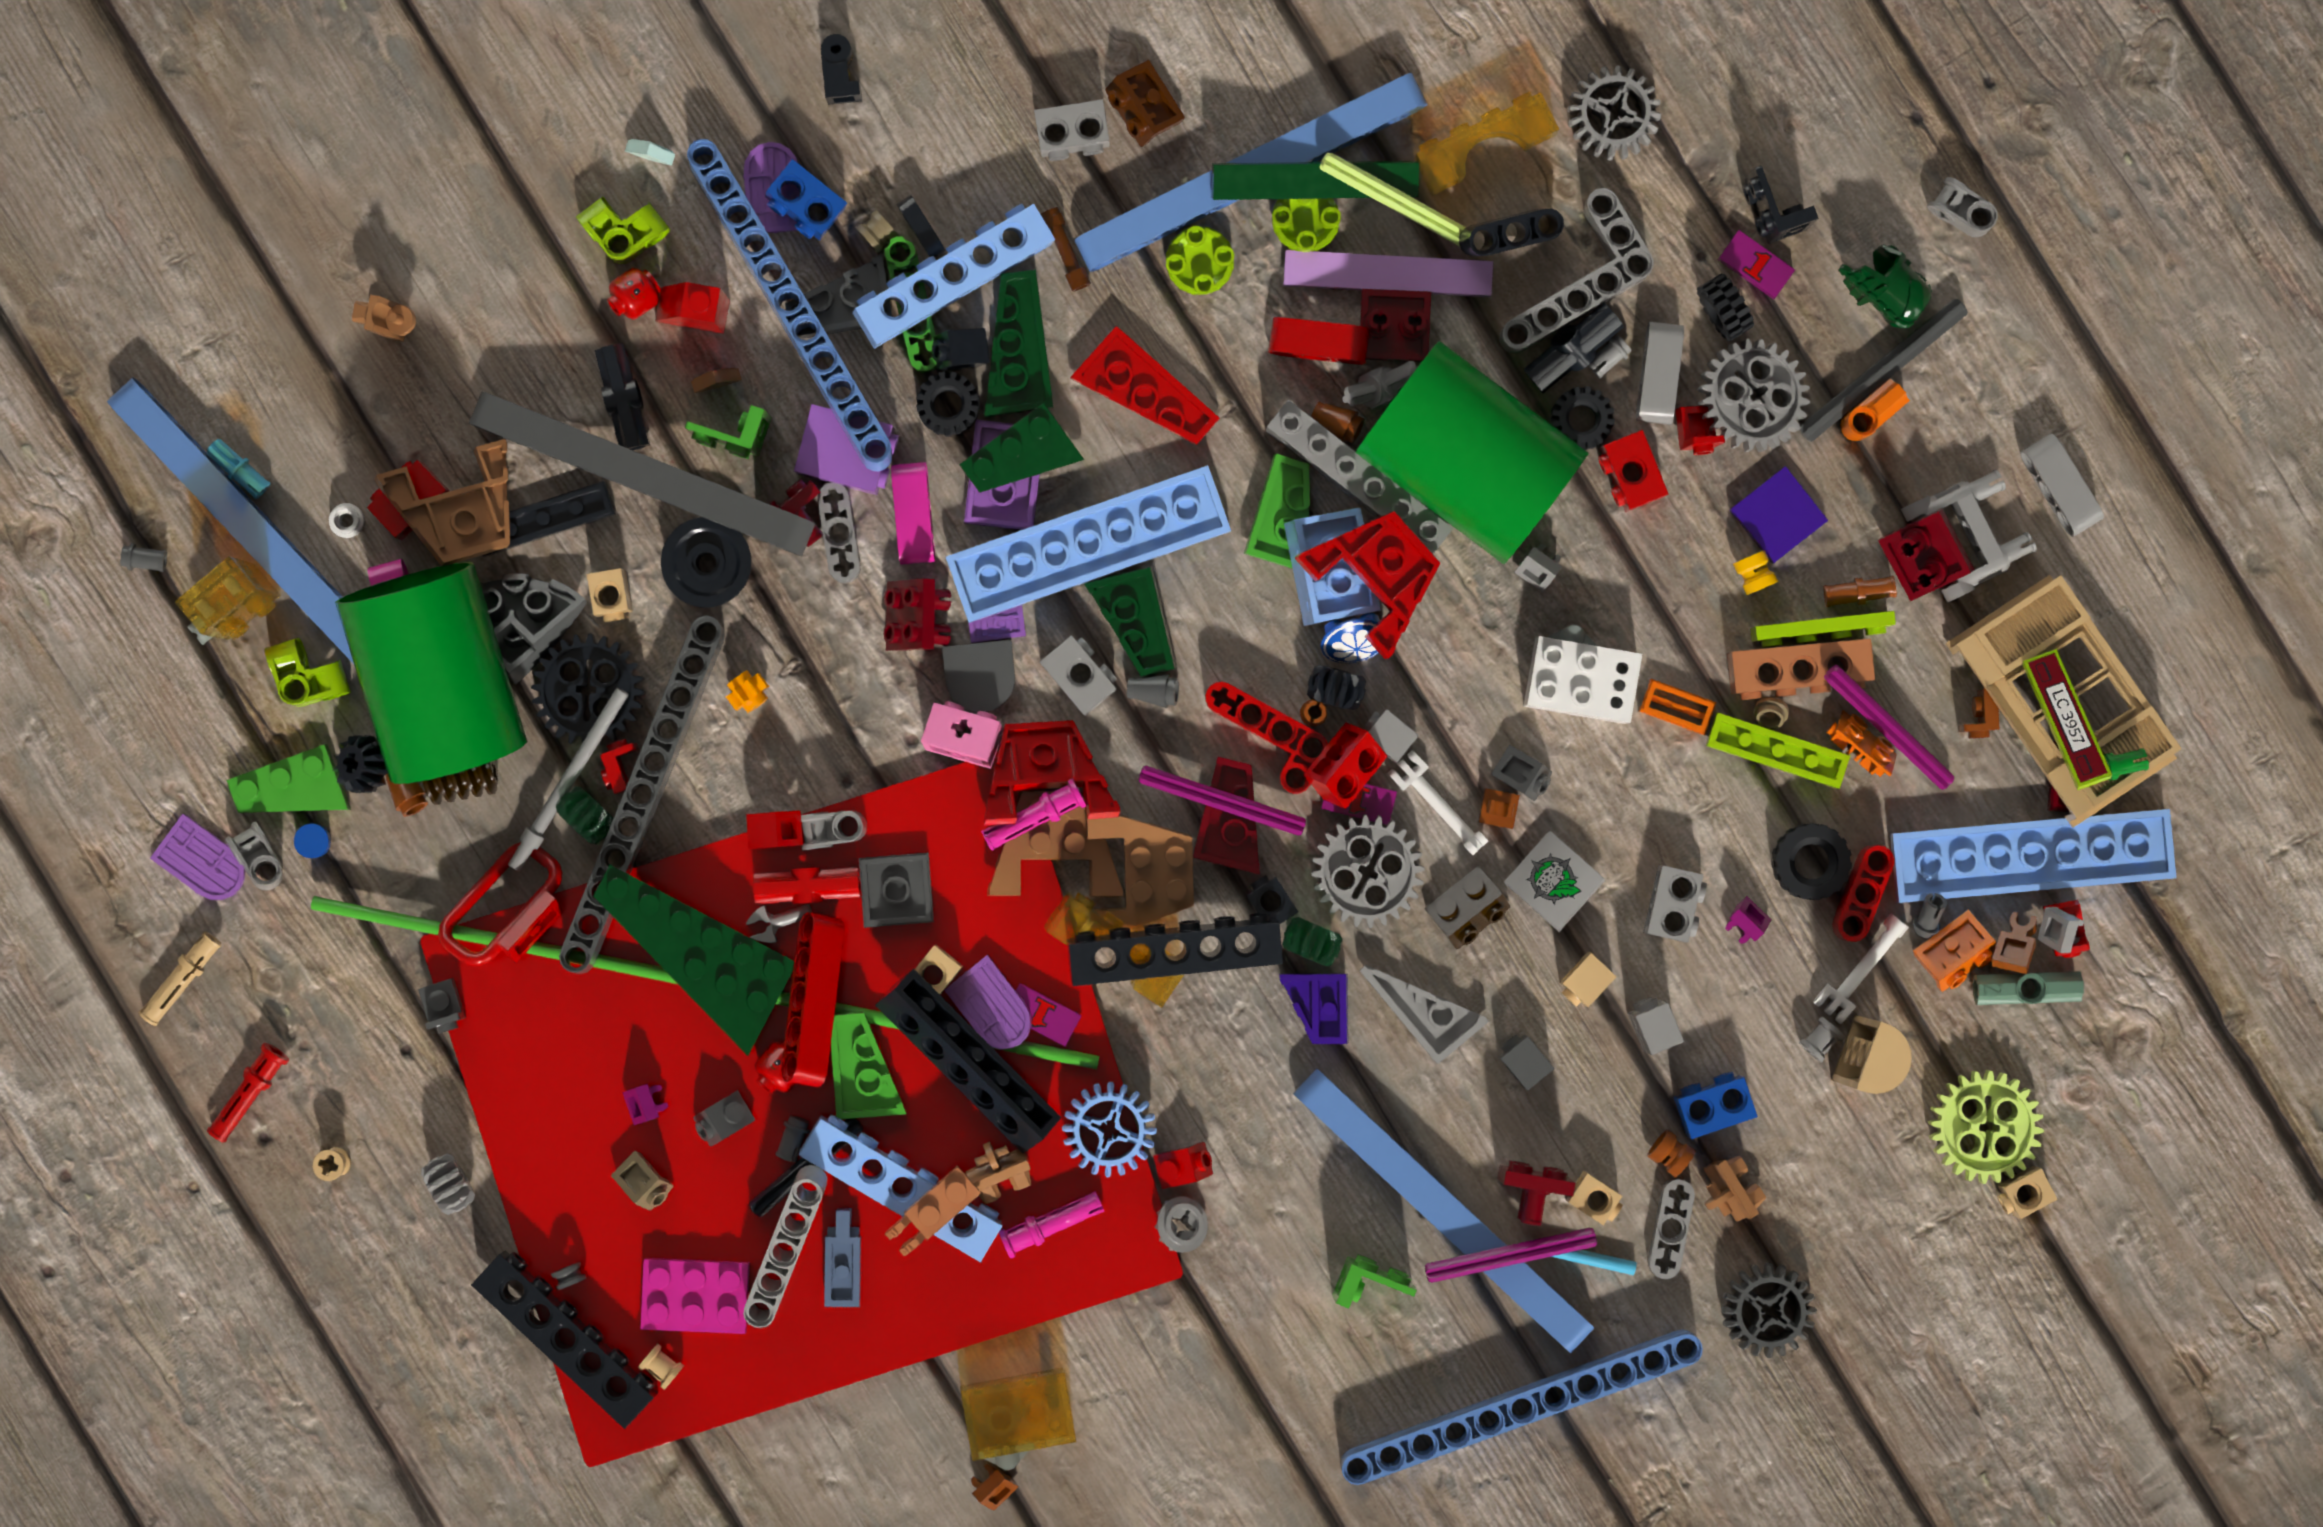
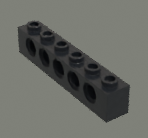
M1270 913L1250 914L1249 920L1235 921L1233 916L1214 918V923L1200 925V920H1186L1179 922V927L1165 928V924H1149L1144 926V931L1130 932L1128 927L1110 929L1108 935L1095 936V931H1082L1074 933V938L1067 939L1070 980L1073 986L1283 964L1280 923L1276 917H1270ZM1244 932L1252 934L1253 941L1249 947L1240 949L1235 946V940L1239 934ZM1208 936L1218 938V945L1214 951L1203 952L1200 949V944L1204 938ZM1172 940L1183 942V950L1176 956H1169L1165 953L1166 945ZM1136 944H1145L1148 946L1149 951L1145 958L1136 960L1130 957L1132 947ZM1103 947L1111 948L1114 951L1113 958L1107 963H1099L1095 960L1096 952Z
M914 968L897 981L876 1003L875 1006L1022 1153H1025L1042 1141L1062 1118Z
M506 1250L500 1253L471 1286L625 1429L658 1394L653 1389L656 1386L654 1381L642 1371L637 1374L628 1365L630 1360L621 1350L616 1347L612 1350L602 1341L605 1337L601 1331L590 1323L586 1326L576 1317L579 1314L578 1310L565 1299L560 1302L551 1293L553 1287L539 1275L535 1278L525 1269L528 1264L521 1256L515 1252L509 1254ZM510 1280H517L522 1283L524 1287L522 1297L517 1298L509 1293L508 1284ZM536 1304H543L549 1309L550 1317L548 1321H540L534 1316L533 1310ZM568 1328L574 1332L576 1339L573 1345H565L561 1342L559 1338L560 1329ZM587 1352H594L599 1355L601 1359L600 1368L591 1369L586 1365L584 1357ZM611 1377H622L627 1384L626 1392H615L610 1386Z

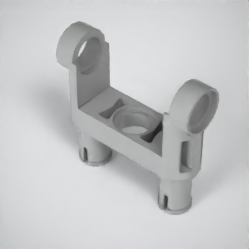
M1993 470L1991 473L1971 483L1961 481L1931 497L1927 496L1901 509L1908 522L1916 517H1919V519L1951 504L1981 564L1972 573L1951 582L1952 585L1941 590L1947 603L1975 590L1976 586L2008 571L2011 563L2037 552L2035 542L2023 548L2020 547L2022 544L2033 540L2028 532H2024L2022 535L2002 545L1998 544L1979 507V501L2006 489L2004 480L1992 486L1989 485V483L2002 477L1997 470Z

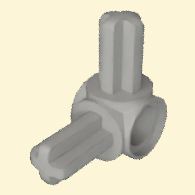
M1408 361L1395 369L1383 366L1360 376L1357 384L1344 389L1345 396L1342 397L1344 403H1349L1351 407L1364 404L1369 406L1371 410L1386 406L1392 402L1418 366L1413 361Z

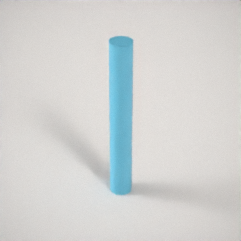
M1586 1250L1551 1256L1633 1276L1637 1265L1635 1261Z

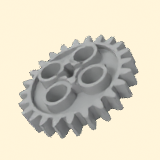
M1750 339L1742 341L1740 347L1734 342L1728 346V352L1722 349L1716 353L1718 360L1712 359L1707 363L1713 372L1706 371L1700 376L1708 382V384L1702 385L1697 389V391L1706 394V398L1698 402V405L1706 406L1709 410L1702 416V419L1712 418L1714 423L1710 426L1709 431L1711 432L1719 428L1722 431L1720 435H1724L1725 440L1731 437L1732 449L1738 447L1742 442L1744 452L1753 450L1754 446H1756L1758 452H1763L1767 450V443L1771 449L1780 446V440L1786 442L1792 438L1789 431L1796 432L1801 429L1796 420L1807 418V414L1800 407L1810 404V400L1803 398L1801 393L1809 390L1810 386L1800 385L1799 380L1806 376V373H1795L1794 369L1799 361L1795 360L1788 363L1786 361L1789 354L1788 350L1779 355L1776 354L1777 343H1773L1765 349L1763 339L1756 341L1754 346H1752ZM1752 364L1757 365L1761 369L1762 377L1760 380L1752 375ZM1735 371L1739 372V377H1736ZM1726 384L1734 388L1736 392L1735 400H1731L1726 396ZM1753 391H1755L1758 395L1754 399L1755 401H1753L1750 397ZM1773 391L1781 395L1783 399L1782 407L1774 404L1772 400ZM1747 412L1755 415L1757 419L1756 428L1751 427L1747 423ZM1769 414L1773 416L1772 421L1769 420Z
M1363 814L1362 823L1358 825L1352 816L1349 817V827L1346 829L1340 823H1336L1339 834L1335 836L1332 833L1326 832L1325 836L1330 843L1328 845L1318 843L1317 848L1324 853L1323 857L1316 856L1312 859L1314 863L1321 865V869L1311 872L1313 877L1321 878L1322 880L1314 885V890H1325L1326 892L1320 898V902L1325 903L1331 900L1332 905L1330 906L1329 913L1333 914L1340 909L1342 911V922L1346 921L1350 915L1354 916L1355 927H1358L1361 919L1364 918L1367 919L1369 928H1372L1374 918L1378 917L1385 926L1387 925L1386 915L1389 913L1398 920L1400 917L1397 908L1401 906L1406 910L1411 909L1406 901L1407 897L1417 899L1419 897L1416 891L1412 889L1413 885L1419 886L1424 883L1423 880L1415 877V873L1425 870L1424 866L1414 863L1415 860L1422 856V853L1410 851L1416 843L1415 839L1403 840L1407 832L1405 828L1395 833L1393 831L1395 827L1394 820H1391L1386 827L1382 826L1380 815L1377 816L1374 824L1369 823L1366 814ZM1362 838L1369 842L1370 850L1365 856L1358 857L1352 854L1350 847L1354 840ZM1382 843L1384 848L1373 866L1374 871L1377 873L1376 876L1369 875L1358 898H1352V893L1362 878V871L1359 867L1361 865L1368 866L1377 845ZM1390 854L1397 855L1401 859L1400 868L1395 872H1386L1381 866L1385 856ZM1344 869L1351 871L1354 875L1353 883L1348 887L1338 886L1334 881L1338 871ZM1374 885L1381 886L1385 890L1384 899L1379 903L1369 902L1365 897L1369 887Z

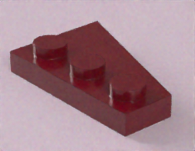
M1217 757L1210 787L1254 801L1252 765ZM1205 805L1193 858L1260 875L1256 822Z

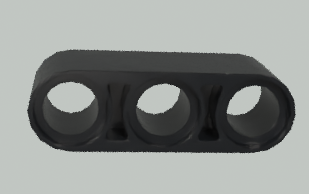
M1552 208L1534 209L1464 228L1459 237V245L1461 250L1467 255L1489 256L1553 240L1562 233L1564 219L1557 210ZM1543 215L1549 221V227L1545 233H1542L1538 226L1539 219ZM1510 223L1517 230L1516 238L1512 242L1506 236V229ZM1478 231L1483 234L1485 241L1480 250L1474 245V236Z

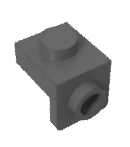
M738 1090L693 1117L696 1122L695 1127L701 1139L707 1141L709 1146L717 1144L755 1121L754 1116Z

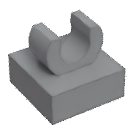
M1544 544L1539 545L1537 548L1533 547L1514 572L1541 592L1547 588L1562 568L1559 565L1561 556L1557 554L1552 560L1542 553L1546 547Z
M2046 907L2038 940L2059 953H2071L2073 944L2078 943L2080 939L2075 936L2077 927L2083 926L2084 921L2057 907Z

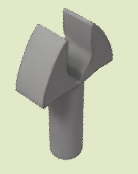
M805 904L775 915L767 911L766 905L760 907L751 915L746 925L759 920L766 923L770 922L771 925L767 927L764 933L750 936V938L761 942H777L778 940L775 935L780 927L801 921V918L807 912L813 913L811 906Z

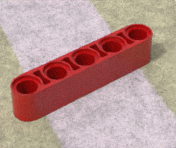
M807 912L799 923L781 1067L782 1078L785 1082L820 1087L826 1079L844 938V923L841 918Z

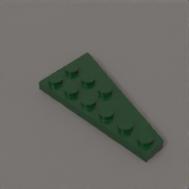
M609 865L593 897L748 1056L793 972L794 961Z

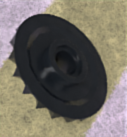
M698 517L682 523L669 535L662 549L661 571L666 585L680 600L696 607L713 608L726 604L737 597L747 585L751 573L752 556L749 545L741 532L703 517ZM705 554H713L716 558V566L710 572H702L699 568V560Z

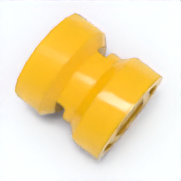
M1765 550L1733 563L1737 574L1742 575L1744 580L1743 589L1746 595L1778 582L1775 572L1769 570L1767 565L1769 559Z

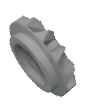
M1185 1196L1165 1201L1163 1207L1156 1212L1158 1220L1154 1227L1159 1232V1241L1163 1242L1171 1251L1185 1253L1195 1250L1201 1245L1207 1234L1208 1222L1204 1209L1197 1201ZM1184 1217L1183 1224L1187 1226L1186 1228L1189 1231L1183 1230L1177 1233L1178 1226L1174 1224L1172 1219Z

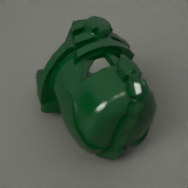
M1883 244L1873 251L1875 270L1866 265L1853 270L1849 266L1842 264L1838 271L1842 276L1845 275L1843 282L1849 289V294L1857 300L1858 306L1870 303L1891 326L1909 328L1914 325V322L1929 303L1932 297V289L1930 284H1926L1927 280L1910 267L1911 262L1905 259L1906 255L1903 252H1900L1895 246Z

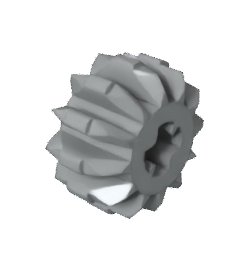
M447 1153L441 1157L438 1156L421 1169L423 1181L433 1200H435L443 1213L450 1215L454 1212H459L474 1201L475 1194L468 1178L452 1155Z

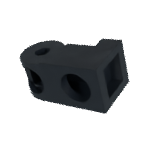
M841 34L827 36L821 44V60L825 98L828 105L862 102L859 81H851L849 65L853 60V52L849 41Z

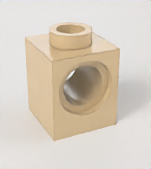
M618 568L586 574L594 616L603 617L604 622H612L625 619L624 613L633 611L626 570ZM615 587L618 590L619 598L615 604L606 606L602 601V594L605 589Z
M936 944L915 970L924 978V970L927 966L937 965L943 972L942 981L939 984L930 985L941 994L963 966Z
M1587 952L1559 982L1565 987L1561 993L1574 1006L1577 1007L1582 1003L1584 1006L1589 1007L1617 976L1592 953Z
M2032 1166L2018 1173L2014 1178H2009L1997 1185L2001 1192L1997 1198L2006 1214L2012 1213L2013 1216L2019 1219L2058 1200L2042 1168ZM2029 1185L2031 1197L2028 1201L2020 1203L2017 1199V1192L2021 1186Z
M1584 1170L1576 1181L1574 1196H1566L1565 1198L1568 1203L1603 1226L1607 1220L1612 1222L1623 1206L1619 1202L1623 1197L1622 1195ZM1594 1191H1603L1605 1194L1604 1204L1597 1209L1590 1208L1588 1205L1589 1195Z

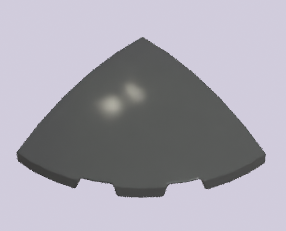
M511 573L502 574L500 580L487 583L480 582L508 678L515 685L534 669L540 662V658L543 659L549 653L548 649L550 647L553 648L587 603L586 599L575 590L556 580L551 579L550 582L532 579L529 574Z

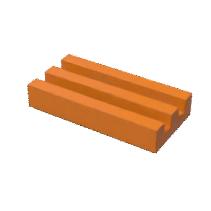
M1650 679L1638 712L1705 735L1717 702ZM1655 688L1707 707L1706 711L1703 713L1654 695ZM1650 702L1702 720L1701 725L1650 708Z

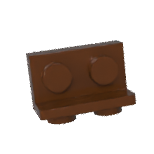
M1149 60L1117 75L1105 89L1110 104L1113 108L1117 109L1126 123L1129 134L1136 139L1140 147L1147 145L1155 136L1177 126L1185 119L1182 111Z

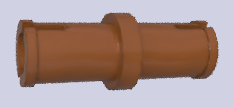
M1894 576L1864 581L1861 577L1854 578V582L1823 586L1826 607L1857 602V605H1865L1866 601L1897 597Z

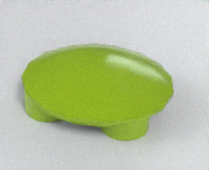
M1333 198L1278 199L1274 204L1271 220L1274 233L1282 244L1291 250L1306 253L1319 251L1331 243L1338 233L1341 214Z
M1192 226L1181 231L1171 241L1166 252V269L1170 279L1179 289L1192 295H1207L1218 291L1229 280L1234 269V252L1229 241L1220 232L1210 227Z

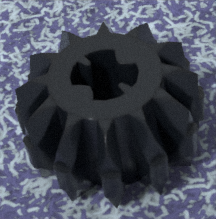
M1318 665L1314 667L1312 674L1309 676L1307 695L1310 699L1355 710L1360 707L1361 701L1364 699L1366 680L1363 676Z
M354 735L349 736L347 741L339 743L340 753L333 755L337 759V766L333 769V771L339 774L337 783L342 784L346 790L352 793L376 792L377 787L386 785L384 775L388 774L375 736Z

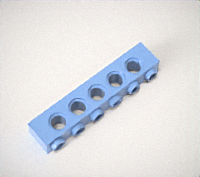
M1023 204L1014 207L1005 213L1007 220L998 225H995L993 221L985 224L975 231L978 237L967 243L963 238L946 248L948 254L936 260L934 256H931L916 265L918 272L906 277L902 273L886 283L889 289L878 295L873 290L856 301L859 306L854 309L853 315L873 348L875 349L1051 246L1055 238L1035 204L1027 208ZM1005 231L1016 232L1020 238V245L1016 247L1006 245L1003 241V233ZM977 248L986 249L991 256V261L987 264H979L973 257V250ZM948 265L956 266L961 272V279L956 282L947 280L943 274V268ZM920 282L926 283L931 288V297L928 299L918 298L914 294L913 286ZM888 300L897 301L902 307V313L896 317L887 315L883 308L884 302Z
M832 1114L828 1119L822 1115L819 1117L799 1151V1156L901 1216H904V1211L937 1184L939 1180L936 1175L924 1168L917 1172L907 1166L909 1160L893 1150L887 1154L876 1148L879 1142L867 1134L861 1132L859 1136H856L846 1130L849 1125ZM839 1141L849 1143L852 1147V1153L847 1158L836 1157L832 1152V1147L835 1143ZM869 1159H876L882 1164V1171L876 1176H868L862 1170L863 1164ZM899 1177H906L911 1180L913 1186L909 1192L899 1194L894 1191L892 1187L893 1182ZM970 1203L959 1212L968 1213L973 1218L972 1224L968 1228H956L952 1223L953 1217L934 1235L981 1262L1002 1228V1223L997 1219L999 1213L983 1203H981L979 1208Z

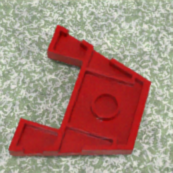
M1395 511L1306 550L1295 557V560L1314 581L1320 580L1343 558L1387 607L1389 613L1364 636L1384 659H1389L1393 655L1401 634L1405 632L1411 615L1417 604L1421 602L1440 565L1437 558Z
M1073 720L1004 725L983 821L984 826L1016 823L1017 813L1013 791L1062 788L1068 785V780L1072 778L1078 787L1083 788L1084 800L1087 804V819L1119 817L1121 812L1120 806L1110 795L1107 789L1108 784L1104 776L1100 775L1092 761L1093 756Z

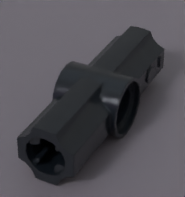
M1604 302L1576 326L1568 325L1559 330L1551 341L1552 346L1523 370L1542 393H1545L1571 370L1580 371L1586 368L1594 360L1596 350L1624 328V326Z
M612 344L595 350L604 386L601 387L603 401L608 416L612 417L618 445L633 451L649 446L650 441L641 410L644 408L642 395L636 378L633 379L625 344Z

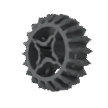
M1770 1262L1765 1263L1764 1273H1761L1760 1268L1753 1264L1751 1265L1753 1276L1749 1277L1745 1271L1741 1270L1738 1274L1743 1282L1740 1285L1734 1280L1729 1282V1285L1736 1290L1734 1295L1728 1292L1723 1293V1298L1732 1302L1731 1306L1725 1305L1721 1307L1722 1313L1732 1314V1317L1723 1321V1325L1726 1328L1736 1326L1729 1333V1337L1732 1340H1736L1742 1336L1738 1346L1743 1350L1752 1343L1751 1354L1754 1356L1760 1354L1762 1347H1764V1354L1767 1358H1772L1774 1347H1776L1781 1356H1785V1344L1788 1343L1791 1348L1797 1350L1799 1346L1794 1339L1799 1336L1803 1340H1807L1809 1337L1802 1331L1803 1326L1813 1328L1815 1325L1813 1321L1806 1318V1315L1816 1314L1817 1309L1813 1306L1805 1305L1815 1299L1814 1294H1802L1809 1284L1805 1280L1796 1283L1799 1274L1794 1270L1785 1277L1786 1266L1782 1264L1777 1267L1775 1274L1773 1265ZM1774 1282L1780 1284L1777 1290L1773 1289L1765 1296H1759L1751 1291L1763 1283ZM1789 1291L1795 1301L1793 1321L1785 1315L1783 1310L1787 1300L1785 1296ZM1744 1300H1747L1754 1309V1315L1750 1320L1752 1324L1748 1330L1742 1319ZM1756 1300L1769 1306L1775 1302V1306L1772 1308L1776 1310L1775 1313L1781 1317V1320L1768 1314L1762 1318L1765 1312L1761 1310L1762 1307L1756 1303ZM1778 1324L1786 1329L1781 1334L1773 1337L1757 1336L1760 1331L1764 1332L1768 1326Z

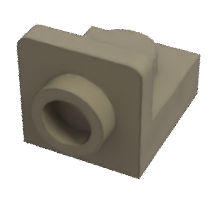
M634 1151L611 1175L636 1205L649 1211L661 1205L674 1187L669 1180L661 1177L646 1158L637 1151Z

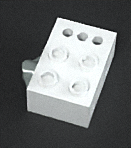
M1570 625L1548 637L1538 636L1534 641L1523 707L1622 724L1631 723L1642 654L1597 646L1584 630L1577 625Z

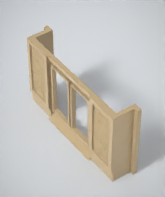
M2048 575L1945 643L1953 655L1960 651L2069 809L2070 813L2064 817L2072 828L2176 760L2177 757L2174 754L2182 749L2092 622L2091 617L2062 575L2054 580ZM2078 637L2082 639L2101 669L2074 686L2077 696H2080L2108 677L2129 707V710L2094 732L2102 753L2112 752L2114 755L2144 748L2147 757L2133 760V762L2149 761V769L2146 771L2142 770L2119 775L2117 780H2105L2077 790L2061 752L2040 723L2045 719L2042 709L2033 713L2012 682L2025 673L2022 666L2024 660L2055 649L2058 651Z

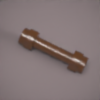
M1059 207L1041 213L1040 215L1055 238L1054 242L1068 272L1065 277L1072 292L1089 286L1091 282L1085 267H1080L1063 228L1065 221Z

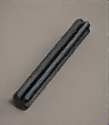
M857 1118L844 1121L849 1125L846 1130L857 1136L863 1131V1126ZM845 1141L835 1143L832 1147L833 1154L835 1155L848 1143ZM804 1158L799 1159L749 1202V1207L758 1217L764 1216L790 1193L799 1170L804 1166L814 1164Z

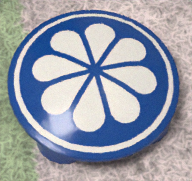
M1366 613L1360 618L1328 622L1324 626L1325 635L1320 644L1323 655L1337 663H1356L1377 655L1379 652L1364 636L1380 621L1378 615Z

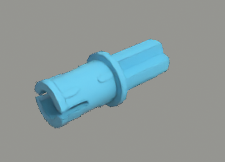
M221 439L215 440L208 447L207 455L229 474L228 478L230 480L234 479L254 499H258L265 493L266 488L270 487L271 483L248 464V458L242 459Z

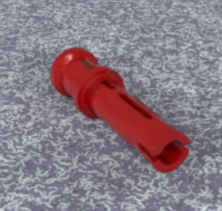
M264 1042L260 1047L262 1051L251 1067L247 1066L244 1069V1080L227 1101L212 1125L207 1129L208 1134L216 1140L226 1143L227 1138L260 1092L270 1089L272 1078L282 1065H287L290 1061L288 1056L275 1046Z

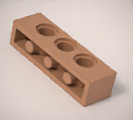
M1871 639L1727 653L1731 695L1740 694L1741 700L1761 699V692L1775 691V697L1796 695V688L1807 687L1810 688V694L1831 692V685L1825 680L1824 675L1828 671V662L1832 657L1840 659L1843 663V670L1862 689H1865V682L1875 680ZM1798 660L1805 662L1809 668V674L1804 680L1798 679L1793 673V666ZM1762 664H1768L1774 670V678L1770 683L1761 681L1758 676V670Z

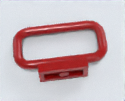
M521 842L513 844L505 850L440 923L438 931L439 940L449 953L469 966H481L492 961L503 950L506 956L517 963L563 913L557 900L552 896L562 882L563 872L561 864L540 846L538 850L533 849L530 857L548 870L549 876L546 882L482 951L472 952L453 937L452 931L457 923L510 867L508 863Z

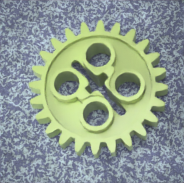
M1991 1070L1985 1071L1983 1079H1981L1978 1071H1971V1081L1959 1075V1087L1947 1083L1946 1087L1950 1094L1948 1097L1937 1094V1098L1943 1104L1941 1107H1931L1930 1109L1938 1114V1119L1928 1121V1124L1937 1127L1938 1131L1929 1135V1139L1940 1141L1941 1143L1935 1147L1934 1152L1937 1154L1946 1153L1941 1163L1947 1166L1955 1162L1952 1173L1959 1175L1966 1169L1965 1179L1968 1181H1972L1978 1173L1979 1182L1982 1184L1987 1183L1989 1175H1991L1994 1182L2001 1183L2002 1172L2007 1177L2014 1178V1166L2025 1171L2026 1167L2022 1161L2024 1157L2032 1160L2036 1158L2030 1151L2031 1146L2041 1147L2042 1145L2034 1139V1134L2044 1133V1129L2035 1126V1122L2042 1119L2043 1115L2032 1112V1109L2039 1102L2036 1100H2026L2031 1090L2024 1088L2017 1091L2020 1081L2012 1079L2006 1084L2007 1074L2002 1072L1994 1080V1074ZM1990 1096V1103L1986 1114L1985 1097ZM1969 1099L1975 1100L1977 1104L1976 1113L1971 1117H1965L1962 1111L1963 1104ZM2008 1101L2012 1108L2011 1114L2008 1118L2001 1120L1997 1114L1998 1106L2002 1102ZM1986 1121L1992 1123V1130L1989 1129L1984 1132L1979 1129L1980 1124H1985ZM1967 1134H1972L1975 1139V1145L1969 1152H1963L1960 1147L1961 1139ZM2006 1136L2010 1143L2009 1149L2004 1154H1998L1995 1150L1996 1141L1998 1138ZM1986 1140L1987 1156L1983 1158L1982 1151Z

